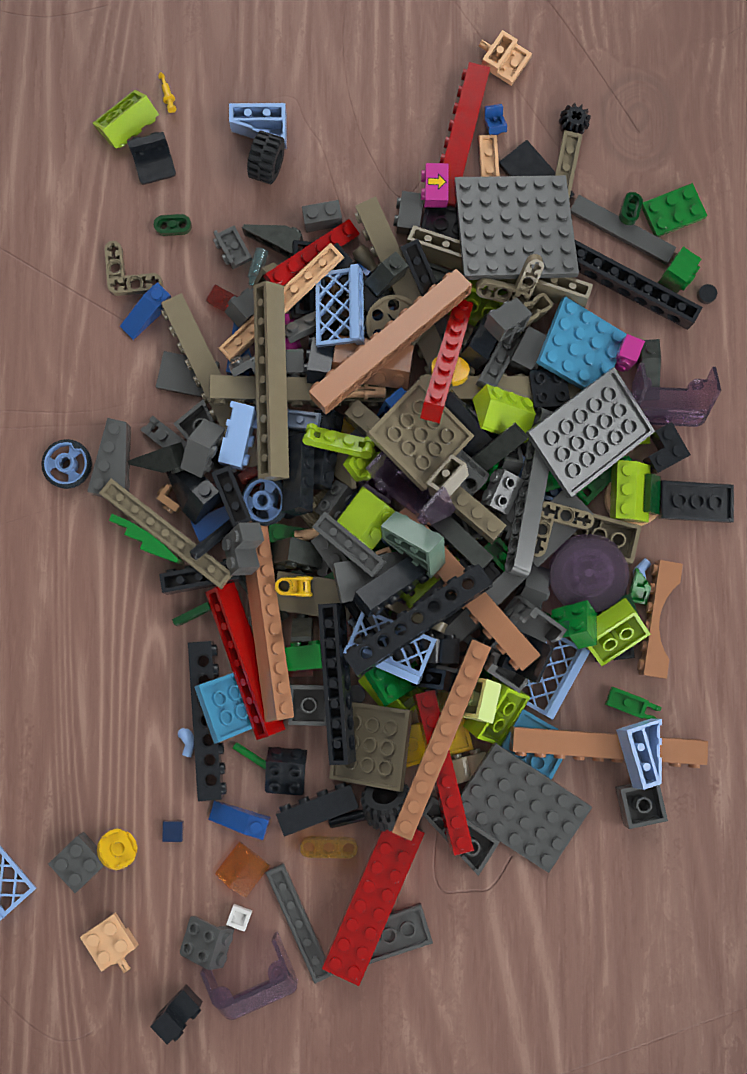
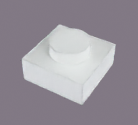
M234 904L226 925L245 932L252 910Z

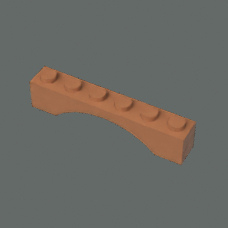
M658 560L651 567L653 579L652 583H650V600L645 608V612L648 613L647 621H644V625L651 635L640 643L642 656L637 664L639 675L667 679L670 659L664 651L661 642L659 623L662 607L667 597L681 582L683 568L681 563Z

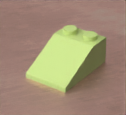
M478 678L463 718L493 724L502 684ZM437 693V701L440 712L444 707V704L449 693Z

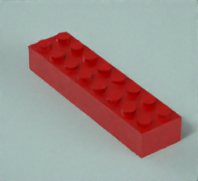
M417 828L412 841L389 830L380 831L322 965L323 970L357 986L360 985L425 832Z

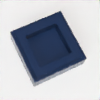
M163 821L162 842H183L184 821Z

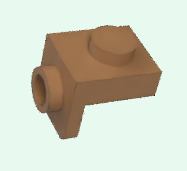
M167 483L166 486L163 485L159 489L156 499L164 504L162 508L172 514L174 511L179 514L181 511L180 505L168 498L173 488Z

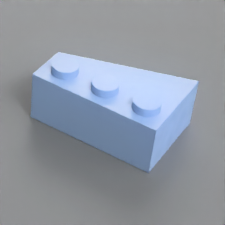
M229 103V123L232 132L253 139L259 131L268 132L283 137L285 149H287V113L285 103Z
M231 401L230 407H232L230 419H227L226 422L228 427L222 440L218 462L223 466L230 465L231 468L243 470L244 466H247L249 463L250 455L247 454L249 447L252 448L255 436L252 435L254 428L257 429L256 410L254 406Z
M648 719L616 729L633 788L644 790L662 784V758H660V745H662L660 725H662V719Z

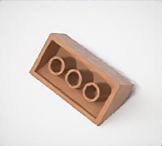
M338 335L341 339L350 338V336ZM364 338V345L369 341V339ZM355 343L335 345L332 369L335 370L340 366L344 358L352 356L360 345ZM410 344L363 384L399 389L402 387L408 390L414 345Z

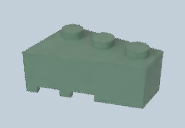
M397 511L381 525L383 540L399 553L403 554L405 552L414 559L412 563L415 566L420 564L428 571L426 575L430 578L446 563L444 537L438 532L431 531L423 524L417 523L407 515H402Z

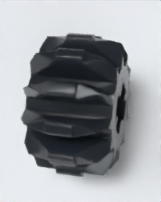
M576 103L572 104V107L567 105L565 110L560 113L559 124L562 125L561 131L567 130L583 134L590 125L591 115H588V109L583 110V104L577 107Z

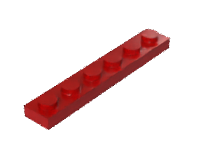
M348 219L267 272L263 277L266 281L285 286L330 243L333 246L338 243L343 247L358 237L360 233L351 220Z

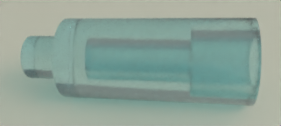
M257 247L254 252L247 275L250 278L248 284L253 286L261 269L265 266L269 252L263 248Z

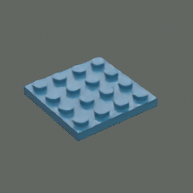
M565 296L559 303L536 363L583 390L615 366L617 361L615 358L626 333Z

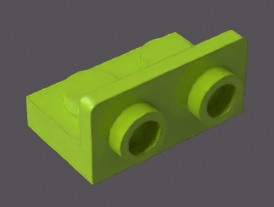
M373 449L372 457L369 459L349 455L343 465L356 482L367 481L374 476L375 470L381 465L382 459L386 454L383 451L376 452Z

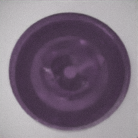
M583 534L566 540L554 552L549 564V579L555 596L565 606L588 600L595 612H599L611 607L623 596L629 582V568L624 554L614 542L600 535Z

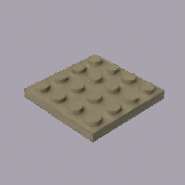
M418 380L366 435L421 491H424L428 487L426 481H429L434 472L440 469L439 466H442L450 455L456 456L474 435L445 406L440 424L421 419V411L428 388Z
M352 702L356 761L348 765H331L329 779L402 792L413 710Z

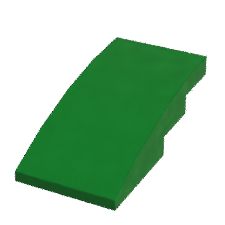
M111 514L109 521L126 528L124 535L142 542L141 550L183 566L184 561L149 532L126 519Z

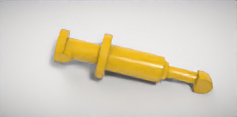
M160 72L158 77L162 79L163 83L161 85L164 93L163 102L168 104V112L174 113L177 110L176 106L173 105L175 96L171 94L169 85L165 82V76Z

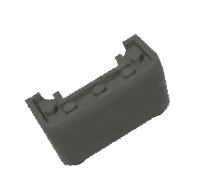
M520 595L514 597L503 611L519 631L545 643L547 640L552 643L561 640L567 631L566 628ZM485 635L480 643L491 647L483 668L520 693L527 685L528 679L497 665L502 653L496 648L498 644L493 637L489 640Z

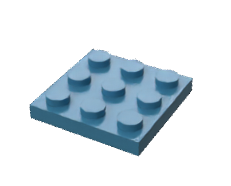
M233 673L195 686L214 744L253 729Z
M524 709L513 727L559 730ZM509 732L501 747L515 755V752L509 750L511 734ZM527 753L526 756H517L551 780L563 760L553 758V754H546L545 758L534 757V753Z

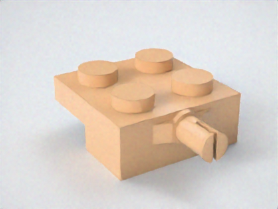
M502 30L492 45L483 39L481 40L479 47L487 52L482 59L481 65L490 67V73L512 86L530 60L532 53L518 45V39Z
M116 912L80 936L101 972L114 964H118L123 973L131 968L126 962L125 957L138 946V942L129 928H125Z

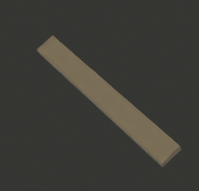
M112 478L99 492L100 495L220 589L232 577L230 576V571L208 553H205L198 560L192 558L190 550L196 544Z

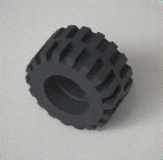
M264 131L258 132L252 142L248 156L247 173L249 178L270 185L276 180L284 157L285 143L283 137Z
M404 783L402 792L366 786L364 788L365 791H362L361 804L368 825L373 826V829L392 831L409 791L408 785Z

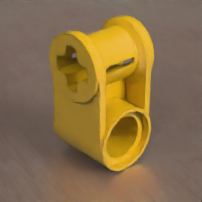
M313 576L281 577L275 584V590L280 595L313 596L311 592ZM281 581H287L290 584L288 591L280 589L279 584Z

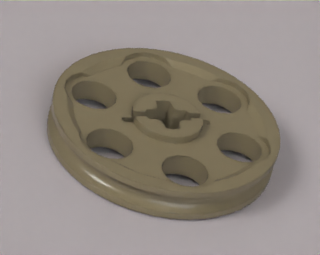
M388 295L376 301L366 316L365 328L368 338L370 339L375 330L382 331L390 320L393 319L394 321L399 317L403 309L411 307L413 301L401 295ZM390 300L398 302L399 307L397 310L389 309L388 302ZM379 310L382 312L383 317L380 321H375L372 318L373 311ZM419 336L415 341H413L411 345H415L419 341L421 336Z

